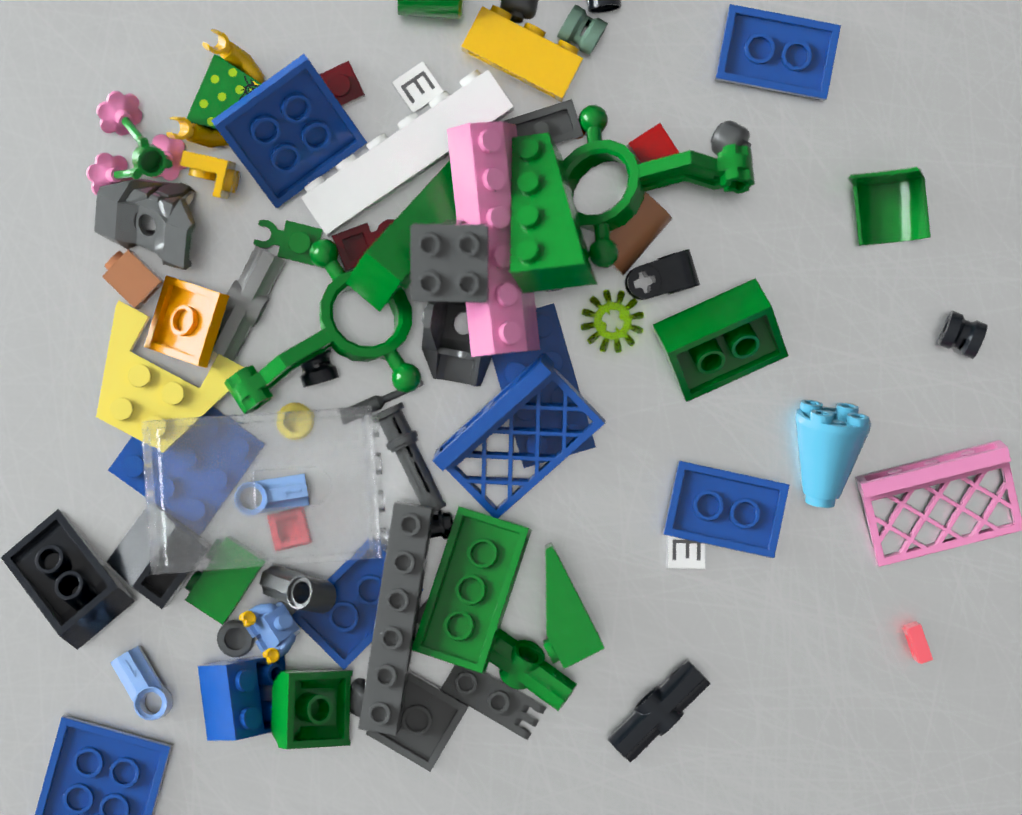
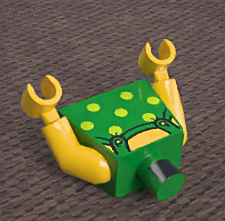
M211 29V31L218 35V44L212 47L205 42L202 43L203 47L214 53L187 118L170 117V120L179 122L180 131L178 134L166 132L167 137L171 139H186L189 142L209 148L228 145L211 120L265 82V76L252 56L233 42H229L228 36L216 29Z

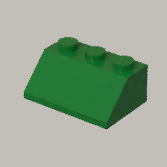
M756 278L653 324L661 348L686 402L788 357L773 308Z

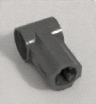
M272 563L267 570L262 572L259 584L262 586L263 594L288 603L294 609L324 614L329 612L336 602V589L333 583L328 580L314 578Z

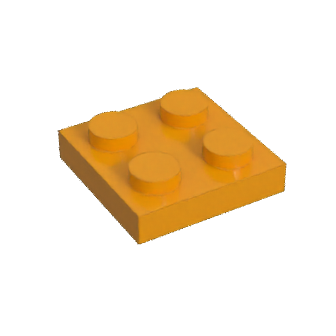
M166 275L144 347L207 368L229 295Z

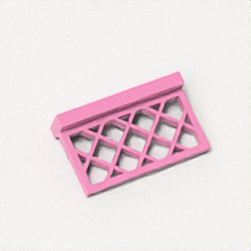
M1001 440L855 477L858 491L861 494L877 565L881 567L1022 531V517L1009 464L1011 458L1008 446ZM1001 468L1004 481L996 494L979 485L988 471ZM977 474L973 481L967 478L968 476ZM957 479L970 484V487L959 503L943 494L950 481ZM940 484L937 490L930 487L933 485ZM921 488L934 494L923 513L907 504L914 490ZM976 489L992 497L982 516L965 507ZM1005 491L1007 493L1008 501L1001 498ZM904 493L901 499L894 496ZM887 497L897 503L887 522L874 514L872 501ZM940 498L956 507L946 525L929 517ZM998 502L1010 508L1012 523L996 526L988 521ZM903 507L920 517L909 535L893 526ZM962 511L978 520L972 532L965 535H960L951 530ZM925 521H928L942 529L934 543L925 545L916 540L915 537ZM877 523L883 525L880 533L878 532ZM984 524L990 527L989 529L981 530ZM889 530L906 539L898 552L884 555L881 542ZM948 534L954 537L944 540ZM911 543H913V544H915V545L918 546V547H914V548L908 549V548L910 547Z

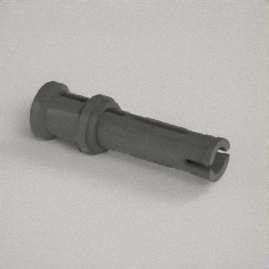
M400 402L373 415L372 418L374 422H379L388 440L386 444L387 449L391 453L396 452L420 504L435 507L436 512L447 505L443 501L415 443L418 440V434L416 431L411 430L402 412L404 405Z

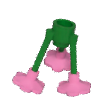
M113 91L108 95L107 100L100 103L96 109V113L101 119L100 127L104 132H116L121 136L130 133L137 141L138 147L132 155V164L134 165L132 169H127V161L120 155L113 157L109 153L97 155L95 164L90 165L86 171L87 178L92 182L91 189L95 195H97L101 186L132 180V178L139 179L143 174L149 177L162 176L164 179L172 181L179 176L180 170L187 168L180 165L182 153L185 150L183 140L169 139L164 134H158L153 138L152 144H149L148 139L136 128L135 125L141 121L143 114L138 108L139 99L132 93L123 95L120 91Z

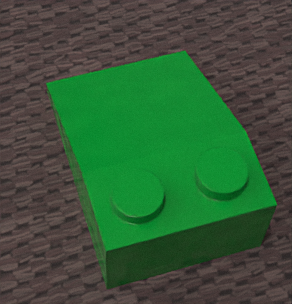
M552 542L545 545V623L548 638L543 640V645L552 663L555 664L560 661L563 668L566 669L605 649Z

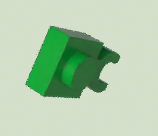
M259 220L258 225L269 228L271 236L267 241L254 239V245L262 249H269L274 245L280 246L277 257L315 266L311 262L309 249L316 240L322 239L323 229L286 220L283 231L279 230L269 220Z

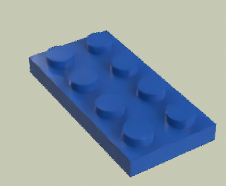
M554 303L536 308L540 350L492 356L501 391L541 354L545 353L554 362V367L580 393ZM552 380L542 389L541 403L563 404L564 391ZM537 394L528 402H537ZM568 396V404H575ZM518 410L514 414V427L536 428V410ZM541 410V428L563 429V411ZM568 411L567 429L584 430L589 425L587 415L584 412ZM514 434L519 453H535L536 435ZM540 435V454H557L562 450V436ZM590 436L571 454L595 448L593 436ZM567 437V444L575 437ZM522 460L523 467L533 466L535 461Z

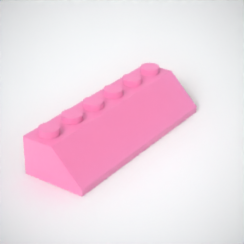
M504 121L479 122L447 129L457 220H462V224H486L489 227V297L486 302H466L471 357L540 350L534 292L523 293L510 273L512 137H517L516 125Z

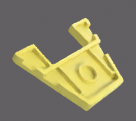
M118 300L115 307L96 417L165 453L205 413L227 395L229 390L224 382L244 367L218 354L200 388L186 382L132 353L150 317Z

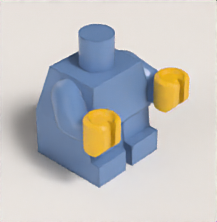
M280 601L276 604L256 605L249 611L239 615L240 621L244 623L243 626L251 637H257L258 640L255 643L262 652L263 657L267 659L268 664L277 662L280 657L287 654L295 642L296 635L300 633V628L286 606Z

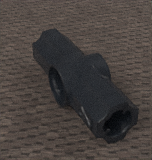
M687 660L660 687L656 686L642 698L634 708L635 712L608 737V741L631 763L658 735L662 736L668 732L683 716V710L711 683Z

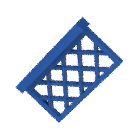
M543 353L437 448L432 461L442 471L446 469L492 517L499 518L601 428L606 420L554 367V362ZM552 380L564 391L563 404L541 403L542 389ZM537 394V402H528ZM568 396L575 404H568ZM520 409H535L536 428L514 427V414ZM541 410L563 411V429L541 428ZM568 411L584 412L593 422L584 430L567 429ZM509 419V427H501ZM493 433L509 434V452L487 451V438ZM514 434L536 435L535 453H514ZM540 435L562 436V450L557 454H540ZM567 437H575L567 444ZM482 444V451H474ZM465 458H482V476H466L457 465ZM487 459H507L508 478L487 477ZM513 460L535 461V474L529 479L513 478ZM540 461H548L540 468ZM474 483L481 484V490ZM486 484L508 485V498L499 506H496L486 496ZM513 485H520V487L513 492Z

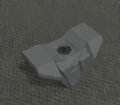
M132 179L101 186L96 199L94 231L127 250L137 245L155 252L162 259L163 265L186 270L192 266V262L189 260L191 233L196 224L189 205L194 198L195 191L184 183H168L144 179ZM144 214L153 218L156 230L144 229L142 225Z
M428 302L422 315V350L433 379L481 386L493 355L471 357L469 333L461 335L455 330V318L461 313H467L466 302Z

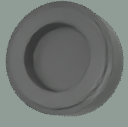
M240 619L226 622L217 634V644L220 650L229 657H242L255 644V637H251Z

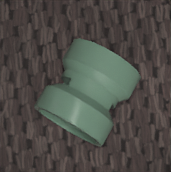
M575 4L557 37L565 42H574L579 46L580 51L590 56L608 23L600 18L593 19L587 16L586 10ZM585 26H587V30L585 31L584 35L581 36L582 31L584 30Z

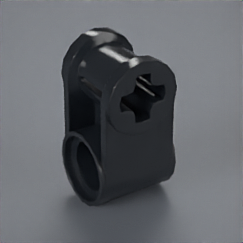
M690 249L640 265L630 270L625 278L627 293L637 300H646L666 293L669 295L700 285ZM642 272L644 278L650 277L652 279V284L647 286L648 293H644L642 288H635L634 281L639 279L638 273Z

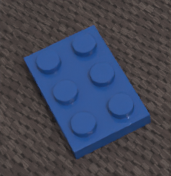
M730 4L715 80L826 101L841 25Z
M678 461L663 535L773 559L775 558L790 485Z
M372 537L328 579V581L333 583L337 594L336 602L329 612L322 614L297 610L292 615L294 621L343 670L372 642L386 551Z

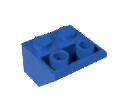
M262 655L198 666L207 741H236L271 733L272 686L277 675L286 670L284 656L280 657L273 664H268L267 659Z

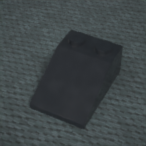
M59 509L1 557L57 634L77 650L135 602L116 575Z

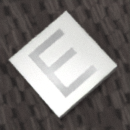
M423 61L392 82L412 113H417L427 106L433 98L444 92Z
M667 536V568L705 569V544Z

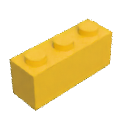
M492 5L489 10L482 6L461 46L462 51L562 102L583 61V58L577 55L579 49L563 40H559L555 44L545 39L546 32L535 25L526 22L524 27L510 21L512 14L500 7Z

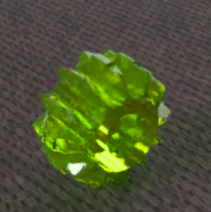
M604 290L603 298L605 304L603 305L595 296H592L589 301L597 311L583 309L581 312L583 316L593 318V322L582 324L581 330L595 329L596 333L589 336L587 342L592 344L599 336L602 337L603 340L599 349L601 352H606L609 340H613L615 352H621L620 338H623L627 345L632 347L635 341L628 334L629 330L636 334H642L643 332L642 327L632 325V320L644 318V313L630 314L629 310L636 306L638 301L633 298L626 306L622 305L621 303L625 297V292L622 290L618 292L615 302L611 301L610 291ZM610 311L618 313L617 319L623 321L620 330L617 327L614 328L615 332L606 330L607 324L602 321L604 313L607 316L610 315Z

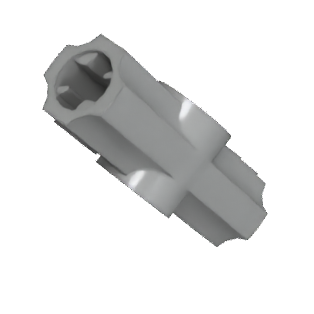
M258 246L255 247L239 280L234 281L226 294L229 295V299L212 351L232 361L235 360L251 327H255L269 301L268 294L285 260Z

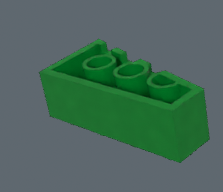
M548 132L512 137L510 273L523 293L597 284L595 273L591 267L588 248L581 231L578 212L573 202L572 191L562 155Z
M450 160L367 249L345 282L379 312L401 288L406 291L411 286V225L414 223L442 224L446 220H457Z

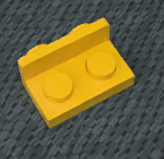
M183 150L180 165L189 167L188 175L215 181L216 178L213 197L228 199L229 193H236L240 171L235 170V162Z

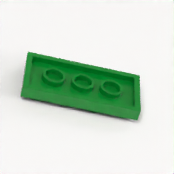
M460 506L458 507L412 651L485 674L527 547L531 529Z

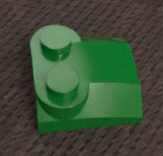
M284 670L277 675L272 686L271 732L279 748L302 749L350 746V688L353 670Z

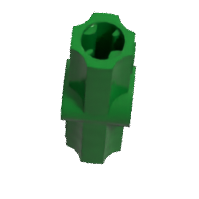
M499 629L489 662L500 669L499 676L502 681L513 689L523 690L527 688L559 711L577 687V683L545 661V653L536 643L529 640L517 641L505 631Z

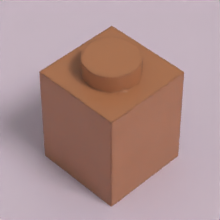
M127 250L124 254L121 251L114 254L104 267L108 271L102 276L135 309H140L164 283L131 250Z

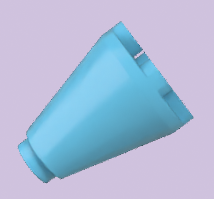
M802 400L800 408L796 410L795 418L803 493L806 494L805 502L807 504L831 508L835 506L836 499L840 498L871 428L869 416L859 414L858 406L849 403H837L836 408L823 407V404L818 401Z

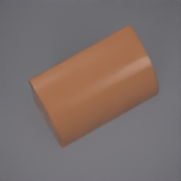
M646 192L637 214L625 225L610 233V240L616 243L619 250L618 259L611 266L623 276L672 220L670 214Z

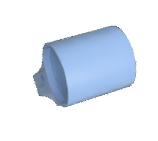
M305 473L245 482L237 488L234 494L235 506L245 515H256L310 506ZM249 487L258 489L262 495L261 504L254 509L246 508L240 500L242 491Z
M140 646L127 651L110 662L134 702V709L139 717L153 721L166 716L173 706L172 695L162 685ZM150 692H154L161 697L162 707L157 713L150 712L145 706V698Z

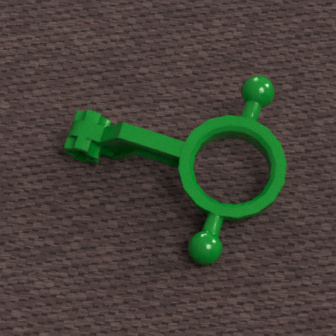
M589 105L579 114L578 120L581 129L587 133V144L576 148L563 160L572 191V198L580 179L591 168L611 161L626 166L628 172L627 189L618 203L600 214L586 215L578 212L581 223L580 227L595 234V241L589 247V256L591 262L600 268H607L618 259L619 250L616 243L610 240V231L625 225L637 214L646 191L686 181L712 190L723 188L724 192L739 194L749 191V188L755 185L752 151L747 145H726L721 152L717 153L718 158L689 150L639 164L637 157L624 144L609 139L602 140V131L607 126L608 117L606 111L597 105Z
M325 238L316 240L309 249L311 262L316 267L325 268L333 280L327 286L319 303L321 331L282 352L259 372H257L253 365L240 369L230 378L226 379L224 382L225 386L244 415L252 413L272 399L273 395L270 389L280 383L293 370L332 348L337 354L352 361L369 362L379 358L386 360L393 371V386L398 391L404 393L415 391L421 383L420 371L415 365L405 363L397 351V348L405 342L412 326V307L405 291L401 288L388 302L394 315V330L387 341L375 346H360L347 340L336 327L333 319V305L343 292L353 290L345 283L353 270L349 272L344 271L337 260V245L332 240Z

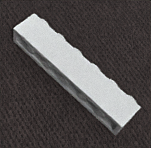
M477 69L468 74L460 81L462 88L451 95L447 91L442 92L428 103L431 109L420 116L416 112L408 115L397 124L400 130L390 137H387L385 133L379 135L366 145L369 149L368 152L359 158H356L354 154L350 155L335 166L338 172L325 180L322 175L304 187L307 193L301 199L328 237L448 156L450 153L447 129L468 123L498 122L514 111V106L489 70L481 74Z

